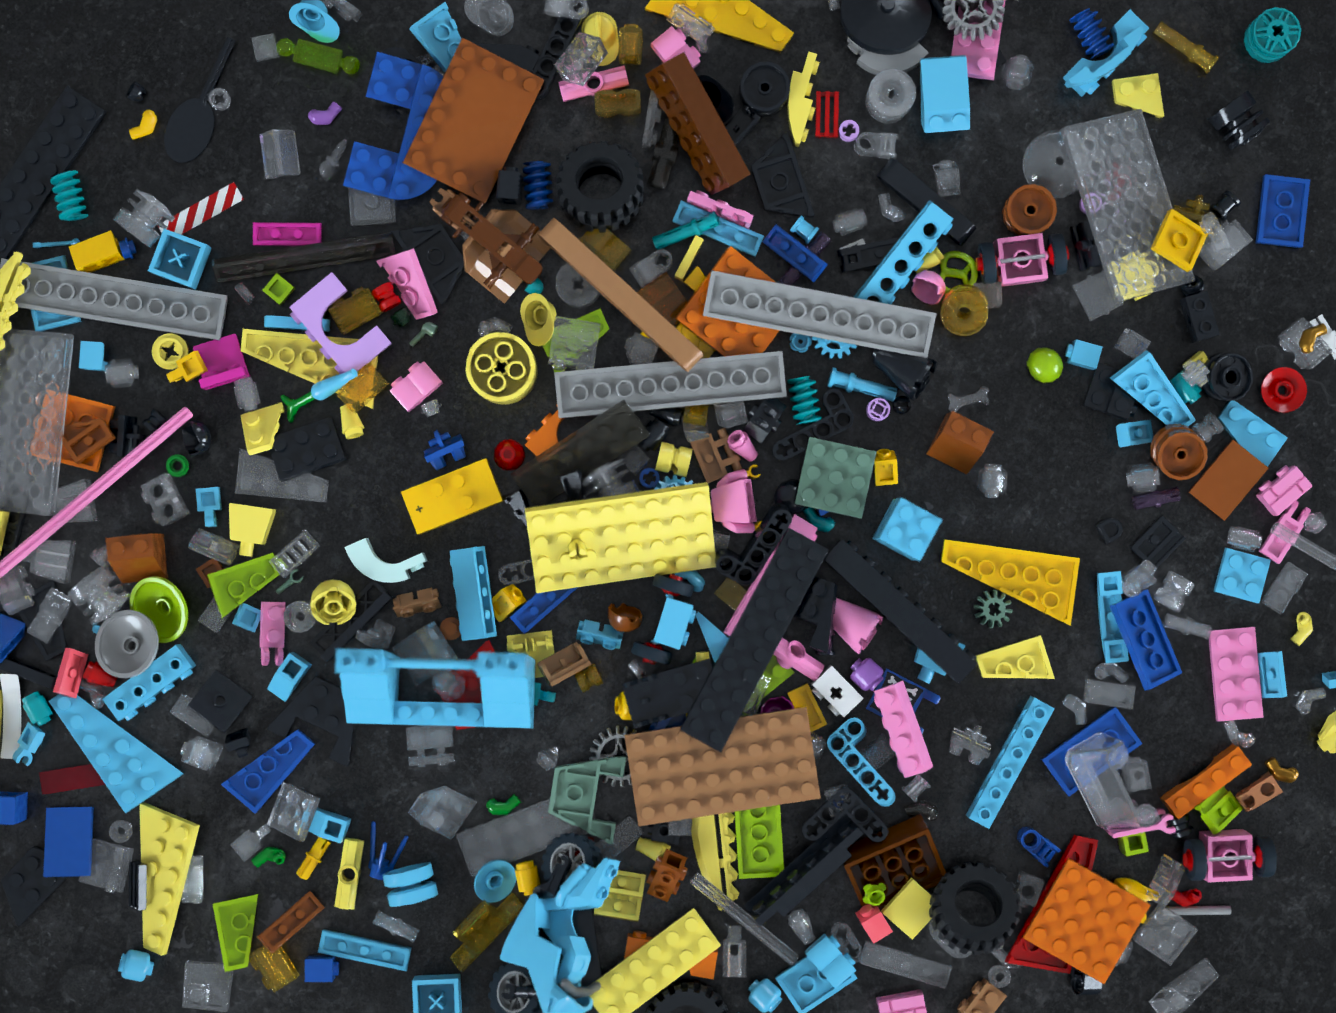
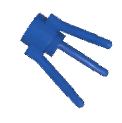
M373 821L371 822L370 861L368 868L371 870L369 876L383 880L382 875L394 869L408 840V836H404L390 864H388L389 860L384 859L387 848L386 842L382 845L379 858L375 859L376 823Z

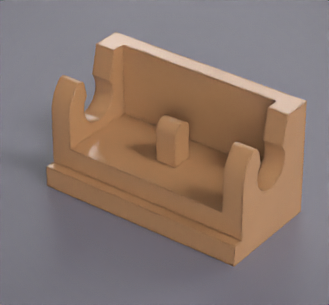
M577 642L537 663L547 684L551 687L592 665L582 646Z

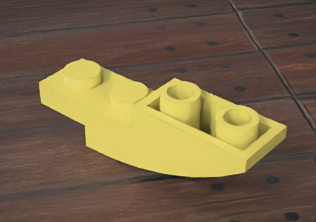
M808 52L803 72L793 71L790 82L787 114L790 134L796 147H799L800 142L806 141L809 129H806L805 125L807 120L812 121L815 107H811L813 100L804 98L805 96H810L813 83H810L809 80L811 74L816 75L820 63L815 61L817 54Z

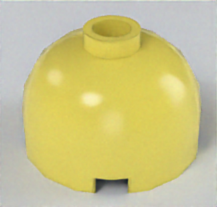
M332 579L320 583L311 596L312 616L318 622L325 625H330L329 622H337V625L349 621L356 612L354 591L348 584L340 580Z

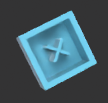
M163 229L148 271L154 275L196 290L212 248L202 242Z
M461 974L416 975L413 978V1013H462Z

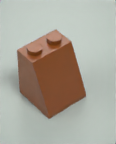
M951 411L945 415L926 455L967 475L984 453L994 431Z
M150 533L106 538L108 562L121 583L139 582L150 576L168 579L164 534Z

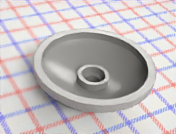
M122 610L112 614L103 622L96 635L95 654L99 665L105 672L118 678H132L140 675L148 669L157 654L159 639L156 627L149 617L138 611ZM136 643V647L133 650V644Z

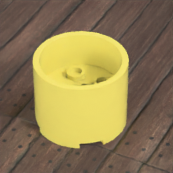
M502 332L490 333L477 340L469 350L466 361L468 381L473 389L486 400L501 405L512 404L525 398L533 389L538 375L537 361L528 345L519 337ZM498 363L507 364L505 373L496 372Z

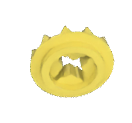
M167 333L155 340L152 346V357L158 366L173 370L178 368L176 361L188 355L189 349L182 337ZM174 345V351L179 355H171L168 358V353L162 347L171 348Z

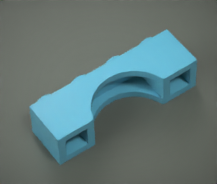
M1129 10L1110 29L1114 43L1110 56L1099 61L1081 58L1063 79L1067 82L1068 79L1086 66L1091 73L1096 71L1120 53L1123 48L1119 45V42L1142 25L1144 30L1136 44L1138 47L1147 38L1145 33L1149 27ZM1113 71L1105 75L1104 78L1107 79ZM1098 80L1092 83L1072 88L1083 97L1086 92L1091 95L1100 85L1097 83Z

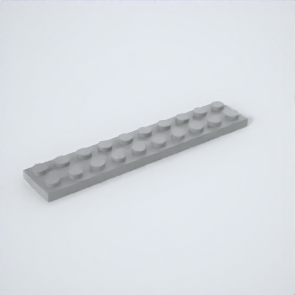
M1 258L0 269L9 259ZM20 262L19 266L25 263L31 268V275L22 280L24 293L17 297L15 301L18 304V308L212 340H220L222 337L228 301L227 295Z
M711 270L703 316L923 358L928 357L936 313L713 270Z
M782 351L702 358L689 372H686L675 361L554 372L559 418L787 397Z

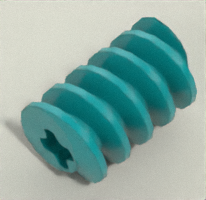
M76 170L62 172L50 179L51 184L56 185L52 190L53 193L57 194L54 198L55 202L59 203L56 207L58 211H61L59 214V219L76 221L88 217V214H81V211L85 210L86 206L79 205V202L83 201L84 197L77 196L82 191V188L74 186L80 183V179H73V176L78 174Z
M810 376L787 380L788 384L794 385L789 389V392L796 394L790 398L791 402L797 403L792 407L793 411L799 412L793 416V419L800 420L796 425L812 423L822 419V416L815 415L816 412L821 410V407L813 405L819 401V398L812 397L818 390L810 387L816 383V380L809 379Z

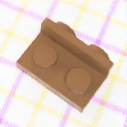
M984 978L982 981H977L971 989V996L961 1001L957 1008V1013H995L1007 995Z

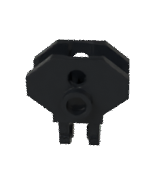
M776 398L764 399L760 406L755 404L748 414L752 418L743 429V432H746L761 444L770 430L775 433L782 422L779 420V417L787 406Z

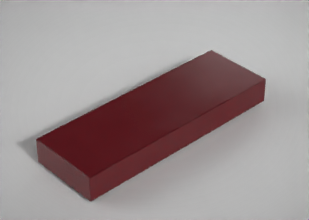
M92 764L39 772L42 795L106 785Z

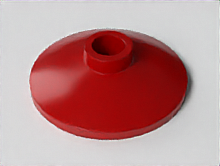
M1281 367L1272 370L1265 376L1261 385V395L1269 408L1276 412L1287 413L1296 410L1303 404L1307 395V385L1303 376L1298 371L1288 367ZM1280 386L1285 388L1283 395L1278 392Z

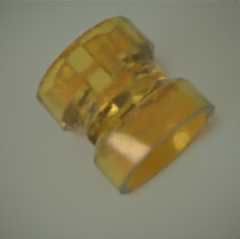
M595 663L588 666L586 670H581L574 674L583 693L589 691L590 687L594 685L604 684Z

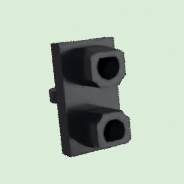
M118 415V418L110 420L111 431L118 432L117 441L113 440L109 443V452L116 454V456L125 457L139 445V440H145L146 435L139 434L137 417Z

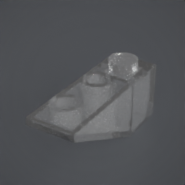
M1204 958L1163 987L1149 1003L1156 1013H1183L1219 975L1208 959Z

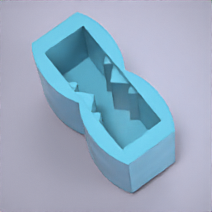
M824 933L804 952L836 989L856 971L853 966L856 962L847 952L844 955L838 949L841 945L833 935L828 937Z

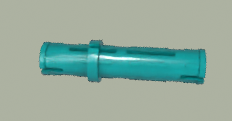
M712 212L702 218H693L687 224L652 237L653 243L657 250H660L691 236H700L702 232L720 226V220L716 212Z

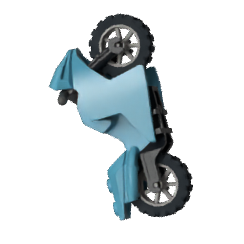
M564 833L560 835L561 837H555L552 840L553 843L548 844L546 847L547 852L542 857V860H544L542 871L545 874L543 877L547 883L534 887L533 894L530 897H526V904L518 915L501 952L500 959L507 962V965L499 967L500 970L493 974L492 977L494 979L489 984L491 990L488 993V997L491 999L492 1003H490L492 1010L496 1011L495 1013H586L591 1010L593 999L590 995L600 990L601 984L594 982L587 987H581V980L587 972L591 954L585 938L577 937L572 916L575 910L593 909L602 906L609 894L612 880L617 875L620 861L606 857L602 860V857L599 855L601 853L599 847H596V843L592 839H588L587 836ZM575 848H577L580 851V853L576 857ZM568 850H569V857L565 855V853H566ZM522 976L527 980L523 985ZM514 978H516V985L512 983ZM519 1001L521 1008L516 1010L515 1008Z

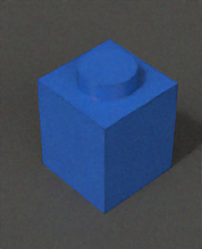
M308 955L305 958V982H333L335 976L339 975V962H335V956Z

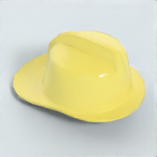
M604 12L590 14L585 18L581 29L585 57L596 66L609 65L616 59L619 53L616 22L611 15Z
M538 293L529 294L521 304L520 313L528 341L532 345L539 347L545 345L551 339L557 313L554 305L547 301L544 296Z

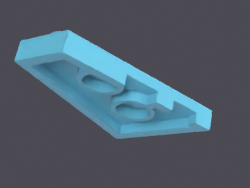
M1228 401L1217 417L1232 439L1267 467L1288 438L1236 401Z

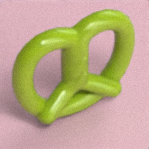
M960 251L945 253L943 255L945 258L941 260V273L939 275L943 280L946 277L960 278L964 284V287L959 289L946 287L945 294L958 296L968 293L975 286L978 278L975 260L970 255ZM950 258H960L968 263L963 270L947 267V261ZM971 270V277L969 280L967 274Z

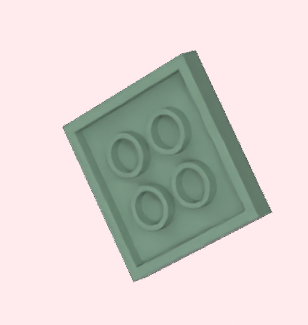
M809 437L794 504L862 519L876 451Z

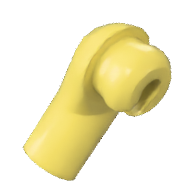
M1300 612L1296 618L1298 631L1291 640L1297 646H1300L1313 631L1311 616L1306 612Z

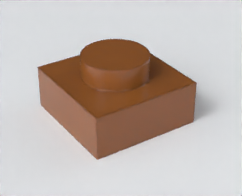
M214 557L196 568V571L206 587L210 588L207 575L224 568L217 557Z

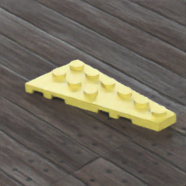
M243 329L241 352L314 384L339 374L334 368L337 363L332 357L328 360L319 350L322 348L321 344L317 340L312 342L306 334ZM327 336L329 340L338 345H350L359 340ZM378 356L357 372V377L350 380L335 393L373 409Z
M141 803V863L147 865L146 910H142L143 948L162 956L167 954L200 825L150 804Z

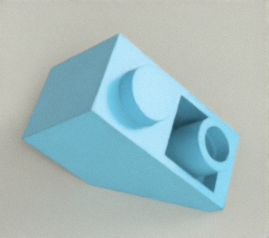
M295 652L289 653L276 671L267 690L286 702L312 664Z
M307 805L301 827L319 837L341 844L346 837L351 818Z

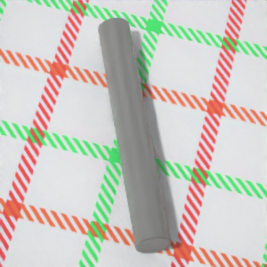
M1162 906L1161 913L1162 915H1231V906Z

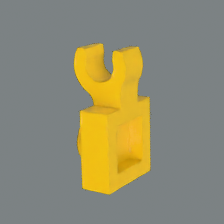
M193 351L177 360L176 363L179 368L169 372L166 376L170 383L173 381L177 382L183 378L187 382L207 372L208 369L199 352Z

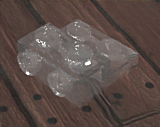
M555 316L548 364L552 365L554 370L564 371L566 367L575 370L593 369L601 323Z

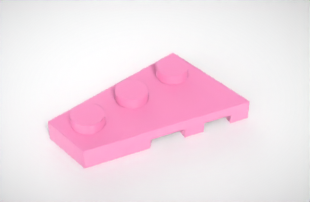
M696 190V193L690 191L687 203L710 213L716 212L719 217L747 229L750 228L754 215L742 209L733 208L722 200L717 199L715 201L708 198L709 195L702 191Z
M414 248L376 261L380 268L384 267L389 274V281L392 284H396L401 292L402 300L416 320L438 313Z

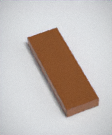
M309 891L259 934L257 938L273 954L325 907Z

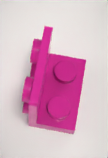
M236 334L193 347L194 351L199 352L208 369L207 372L201 374L202 379H199L201 389L209 390L250 377Z

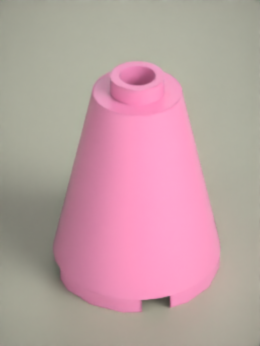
M836 597L832 627L856 653L861 654V650L864 651L878 630H876L875 626L877 623L882 624L884 616Z

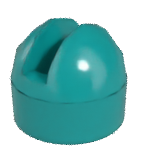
M537 278L534 283L528 284L524 291L529 294H541L544 286L542 281Z

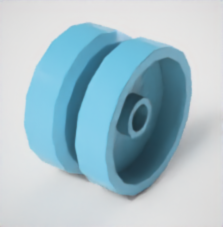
M431 862L401 867L382 875L385 887L396 888L387 894L390 907L415 904L438 895L436 882L424 881L434 875Z

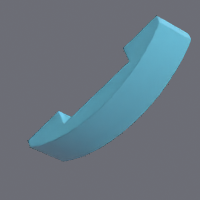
M1140 25L1119 42L1123 50L1096 71L1091 73L1086 66L1068 79L1064 85L1067 88L1083 86L1113 71L1134 49L1143 33V26Z
M1121 571L1097 573L1098 613L1106 664L1129 661L1128 649L1110 608L1111 605L1122 600Z

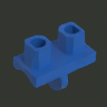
M438 430L433 431L435 438L428 441L431 448L423 451L427 463L430 462L435 470H439L447 465L443 455L450 452L455 461L466 457L465 445L461 434L451 438L449 432L440 435Z

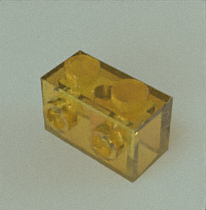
M367 365L363 366L357 372L358 377L339 389L341 392L337 394L351 412L355 414L390 384L373 365L369 367Z

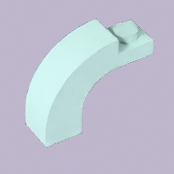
M364 538L345 547L354 566L365 576L380 582L393 583L411 579L407 570L411 569V572L424 568L423 563L428 561L425 553H420L400 563L391 564L384 562L375 554L369 538Z

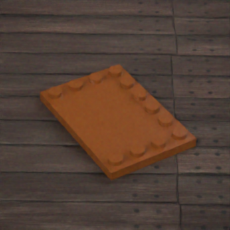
M461 38L402 163L480 202L486 203L498 178V172L502 170L543 85L544 79Z

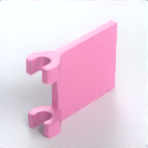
M1163 808L1155 809L1147 818L1104 826L1105 831L1113 838L1157 829L1168 834L1176 832L1174 826L1166 827L1168 826L1167 821L1173 820V815L1166 814ZM1160 814H1165L1161 816V818L1158 820V816Z

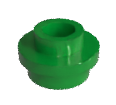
M175 454L167 460L166 469L170 475L181 477L188 472L189 462L183 455ZM178 461L182 464L180 470H176L174 467Z

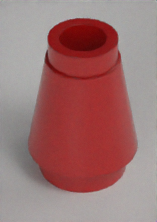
M97 661L95 663L89 662L82 677L87 679L89 683L112 688L118 677L105 672Z

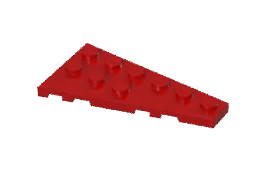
M1079 835L1073 836L1008 953L1005 962L1061 973H1071V965L1025 940L1023 935L1068 857L1092 871L1098 845L1097 839Z

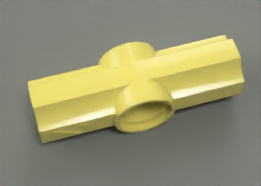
M356 838L344 839L334 907L340 909L355 908L358 882L361 875L360 868L364 840ZM346 868H350L355 872L353 879L345 877L344 870Z

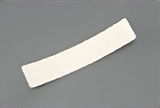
M0 674L3 696V738L0 757L12 759L14 752L20 746L17 742L21 736L20 685L18 675Z

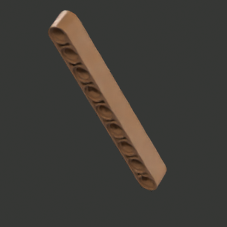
M553 218L541 230L538 236L686 372H689L704 356L693 343L558 220Z

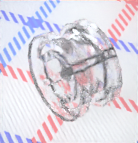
M216 88L209 94V102L215 109L224 110L229 107L231 98L224 89ZM222 94H224V103L219 102L218 104H215V102H217L214 99L215 96H221Z

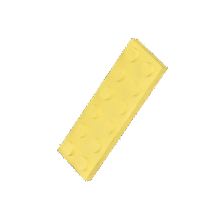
M692 908L594 981L599 982L601 988L590 995L593 999V1006L598 1013H632L719 948L721 944L695 908Z

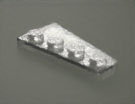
M240 448L235 488L236 494L327 503L329 480L307 473L281 482L273 460L257 454L249 455L247 450Z

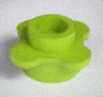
M885 884L865 885L863 902L873 906L882 904L885 900Z

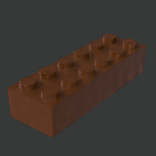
M684 52L645 74L648 86L656 94L660 108L667 114L671 128L679 136L682 148L690 156L693 168L698 171L702 178V184L710 195L722 191L751 175Z

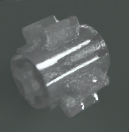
M1190 359L1182 365L1184 372L1181 376L1191 387L1196 384L1201 388L1209 381L1206 375L1210 371L1202 361L1197 360L1194 362Z

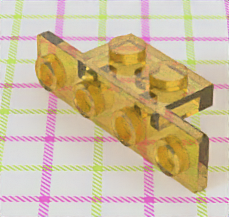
M511 893L498 908L483 900L452 932L458 940L463 942L450 957L459 971L464 972L520 914L524 905L516 894Z

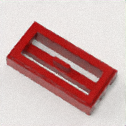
M816 91L815 137L838 138L839 91ZM821 97H825L824 132H820ZM830 97H834L833 133H829Z

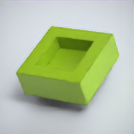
M276 273L262 291L279 305H282L294 291L295 287Z

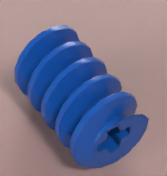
M1089 8L1076 14L1069 21L1071 23L1078 22L1073 29L1075 31L1082 30L1077 37L1079 39L1086 38L1081 45L1082 47L1090 46L1085 53L1086 55L1094 54L1090 58V60H1093L1108 52L1114 46V43L1106 44L1110 35L1102 36L1106 27L1098 28L1102 19H1094L1098 11H1090Z
M544 161L523 163L527 166L523 168V173L528 175L523 178V181L529 184L524 187V191L529 193L525 196V200L530 202L525 205V208L528 210L549 208L547 204L552 203L553 199L547 198V195L553 193V190L546 189V186L551 185L552 181L545 180V177L551 175V172L545 171V168L551 166V163Z

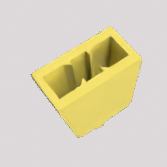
M229 503L230 540L241 541L239 555L252 557L254 544L265 545L276 509Z

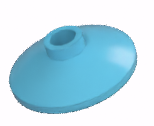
M493 860L485 864L478 871L474 880L476 895L488 903L498 902L506 898L516 883L514 867L505 860Z

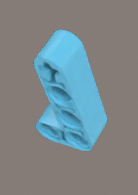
M850 718L829 736L827 747L880 806H890L895 801V792L854 747L866 736L867 728L859 718ZM854 724H860L861 731L856 735L851 734L850 727ZM837 739H843L844 746L840 750H834L833 743ZM852 756L859 757V763L855 767L848 765V760ZM867 773H873L875 777L874 781L870 784L863 782V777ZM877 786L885 793L888 792L887 796L889 798L887 800L880 799L881 795L875 789Z

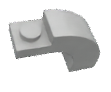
M849 36L847 39L849 49L857 55L859 53L861 55L856 64L865 71L878 76L892 77L905 74L916 68L920 64V58H926L929 53L919 43L904 53L881 55L859 47Z

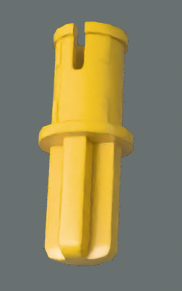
M318 836L310 851L305 853L307 856L296 872L300 878L307 880L316 865L322 862L321 858L331 844V841Z

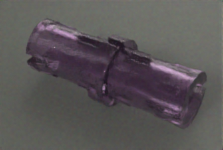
M1178 487L1162 491L1156 489L1152 490V493L1132 496V501H1135L1133 503L1134 509L1138 510L1151 506L1157 508L1161 507V504L1181 501V496H1178L1180 491Z

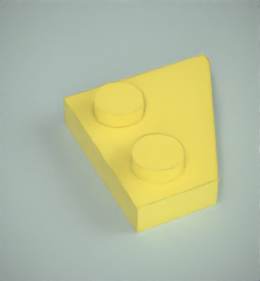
M1158 73L1112 80L1115 104L1124 107L1128 106L1133 108V110L1155 115L1157 118L1164 117Z
M282 402L240 415L249 455L272 449L275 441L274 436L280 426L278 422L280 415L285 412Z

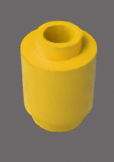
M533 860L516 864L515 876L519 892H524V896L532 895L534 887L541 885L537 866L534 865Z

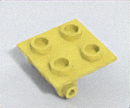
M552 630L507 636V651L509 653L527 654L536 660L535 678L544 677L537 663L554 654Z

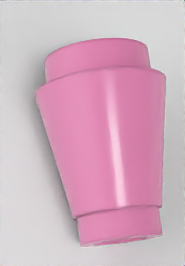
M736 430L729 435L727 442L731 450L749 462L756 459L758 452L746 432Z

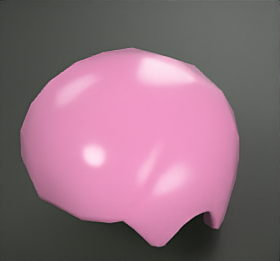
M923 270L917 273L912 280V293L919 300L930 305L938 304L946 291L943 278L934 271Z

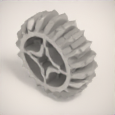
M944 0L946 5L943 7V13L946 14L944 22H949L947 27L949 30L955 29V36L962 33L963 40L967 38V35L971 36L972 42L975 40V36H979L983 40L984 33L991 36L993 34L992 29L998 30L999 23L1003 22L1002 14L1005 13V8L1002 5L1004 0ZM985 1H987L992 8L991 16L988 15L987 10L983 8ZM957 5L960 6L961 10L964 12L962 20L957 16L955 12V8Z
M616 725V733H612L611 728L608 727L606 729L608 736L600 732L599 736L602 741L593 740V743L598 748H590V752L596 753V756H590L589 761L617 755L618 745H620V751H623L627 756V750L623 747L622 738H625V734H628L629 727L625 726L624 732H620L619 725ZM615 739L614 751L601 754L603 746L608 741ZM624 771L623 778L605 775L603 783H607L609 778L612 779V787L616 785V780H620V787H624V780L626 779L629 785H632L630 772L625 774Z

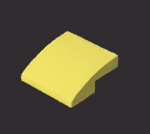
M618 870L609 887L607 898L601 907L594 908L593 915L638 922L646 875Z
M911 877L881 912L913 940L932 919L929 917V909L931 908L929 903L932 895Z

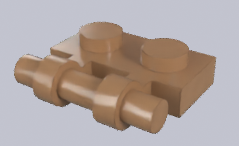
M726 428L717 430L720 437L717 441L713 440L710 433L690 442L704 478L708 483L723 478L727 474L725 467L728 465L732 466L733 471L742 469L739 454H736V452L729 448L727 442L729 435ZM718 447H724L728 456L727 459H721Z

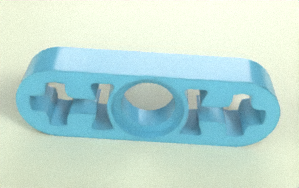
M264 316V328L307 330L302 322L298 325L292 317ZM323 319L322 326L324 332H330V320Z

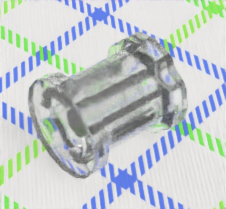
M917 774L906 787L903 786L901 789L916 803L918 796L926 788L930 789L931 785L921 775Z

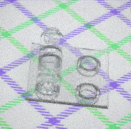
M92 838L91 876H80L79 882L105 888V891L109 893H114V891L123 893L129 872V861H132L134 848Z

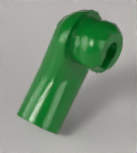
M515 794L505 802H498L492 798L487 801L486 807L492 815H507L521 803V800Z

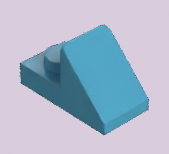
M1151 420L1123 423L1116 426L1119 447L1152 442Z

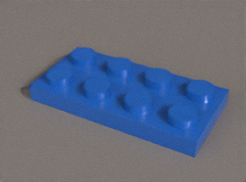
M1148 589L1142 590L1110 606L1144 690H1150L1182 674Z
M1113 706L1041 758V760L1069 797L1143 743L1117 707Z

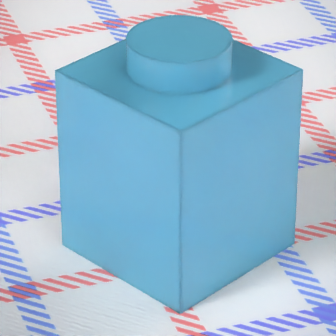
M1076 339L1072 341V344H1068L1065 357H1068L1067 363L1090 370L1097 369L1103 347Z

